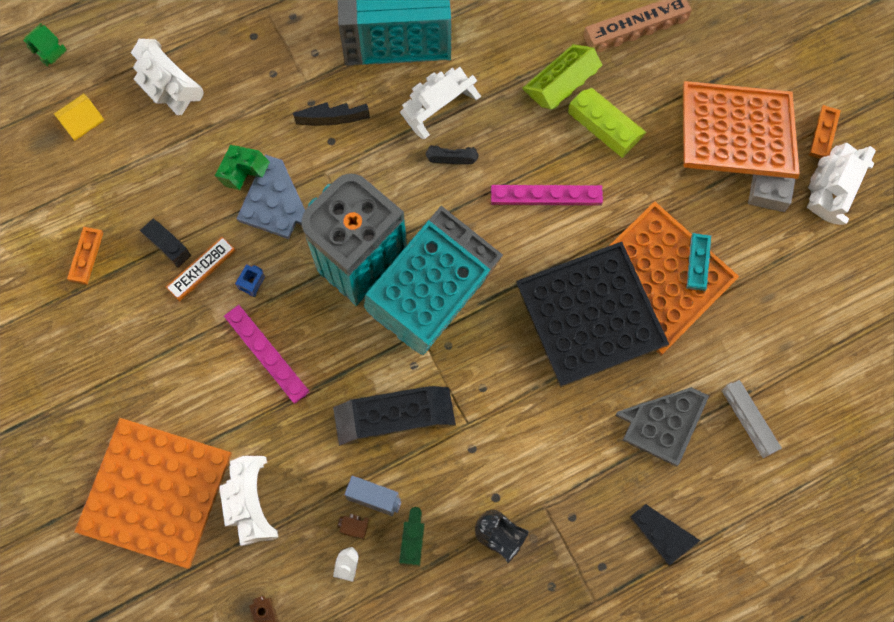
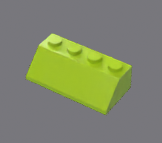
M573 44L523 87V90L541 107L552 110L558 107L563 99L569 97L577 87L582 86L586 79L596 74L603 65L593 47Z
M593 88L581 91L570 102L568 114L622 158L646 134V131Z

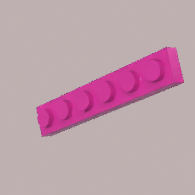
M491 185V205L603 204L602 185Z
M237 305L224 315V318L294 404L310 392L240 305Z

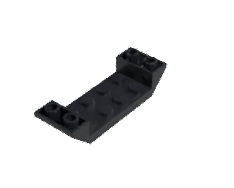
M427 386L352 399L333 407L339 446L359 443L360 439L434 426L437 429L456 426L449 387Z

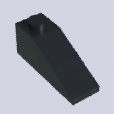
M154 218L139 230L177 268L192 256L188 249Z

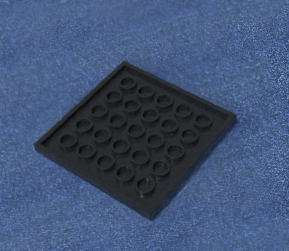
M622 241L516 281L517 288L560 388L669 346V342Z

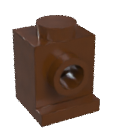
M350 514L349 517L340 516L337 528H340L339 532L343 535L364 540L370 520L365 517L364 521H361L360 516Z
M265 596L253 599L254 604L249 605L254 622H279L271 598L265 599ZM260 608H265L266 610L263 616L259 615Z

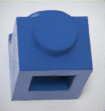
M246 264L235 284L238 290L256 297V293L265 279V275L260 267L256 265L251 267Z

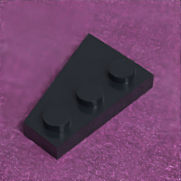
M647 504L630 516V519L668 566L701 541Z

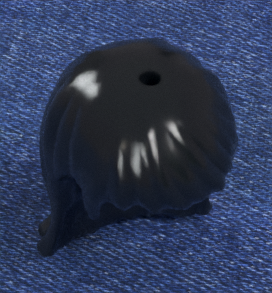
M493 509L482 513L475 524V535L478 541L490 550L499 553L507 563L517 555L520 547L529 535L528 530L516 526L503 513Z

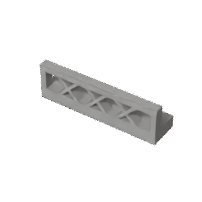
M738 380L733 384L726 385L721 391L762 458L780 450V444L741 381Z

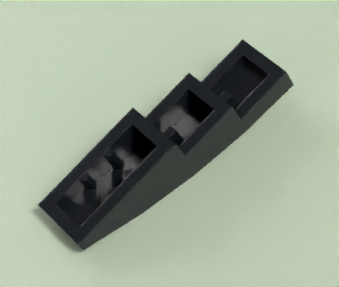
M328 102L294 112L293 116L295 123L298 125L325 126L370 118L367 103L349 109L347 103L329 108Z

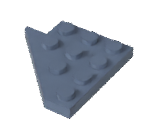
M265 155L270 163L262 178L255 176L236 219L238 222L289 239L296 223L302 225L301 219L305 209L283 161Z

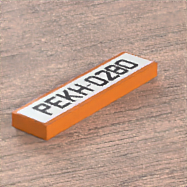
M221 237L170 282L166 288L180 302L236 250Z

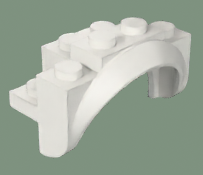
M139 39L131 52L137 59L133 66L138 72L134 80L155 103H166L177 115H182L190 101L201 100L203 89L161 50V44L157 40Z
M460 67L456 70L452 68L445 74L441 71L436 75L434 72L426 78L427 82L422 85L420 82L412 88L414 91L410 95L412 100L410 99L402 105L404 108L400 113L420 138L425 139L430 135L424 127L423 121L459 94L464 93L474 98L475 101L481 97L473 86L477 82L473 75L468 78Z
M848 143L835 146L829 156L820 159L818 168L811 177V183L808 187L811 190V196L807 208L827 222L838 225L847 224L849 218L844 213L849 211L867 169L873 167L874 162L871 160L876 150L869 146L857 151ZM832 193L837 196L834 200Z
M242 456L230 461L231 480L220 486L225 526H238L240 546L278 538L277 530L272 528L265 519L258 500L257 475L259 469L264 467L263 464L267 463V459L264 456Z

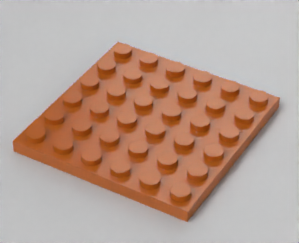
M684 81V168L798 179L800 173L793 92Z
M653 202L609 246L622 241L669 342V346L656 351L662 356L739 276L710 251L706 291L687 289L692 234L658 203Z
M119 418L74 532L190 569L232 453Z

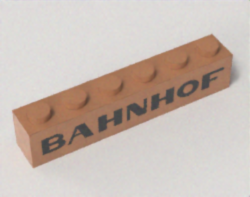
M661 0L585 27L583 37L588 47H593L596 52L600 53L607 48L618 47L629 40L634 41L641 36L651 35L660 29L665 30L677 23H685L689 19L692 10L687 0Z

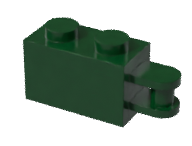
M412 507L409 512V521H404L400 565L420 567L425 524L421 523L422 511L419 507Z

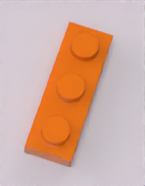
M822 106L809 156L821 159L830 155L841 110Z
M83 227L67 277L70 282L88 285L102 240V230Z

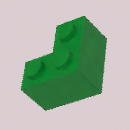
M230 144L214 176L225 187L240 190L247 175L262 178L270 162L259 150Z

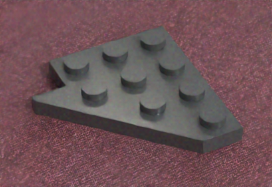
M690 387L618 411L615 416L630 423L622 441L678 467L709 395Z

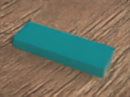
M696 233L691 235L687 289L706 291L711 235Z

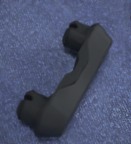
M431 145L426 151V157L432 163L471 165L479 157L474 147L449 150L447 148H440L437 145Z

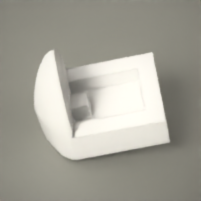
M353 547L346 548L338 554L333 577L353 582L358 563V554Z

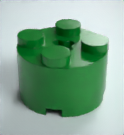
M42 23L38 24L23 39V42L27 45L26 47L33 54L36 53L46 67L52 65L67 51L63 44L61 46L58 44L59 39Z

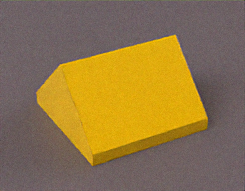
M82 94L54 113L74 141L105 121L85 94Z

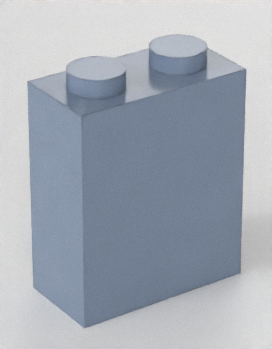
M351 476L345 492L347 500L393 516L394 512L398 513L402 503L398 492L355 476Z

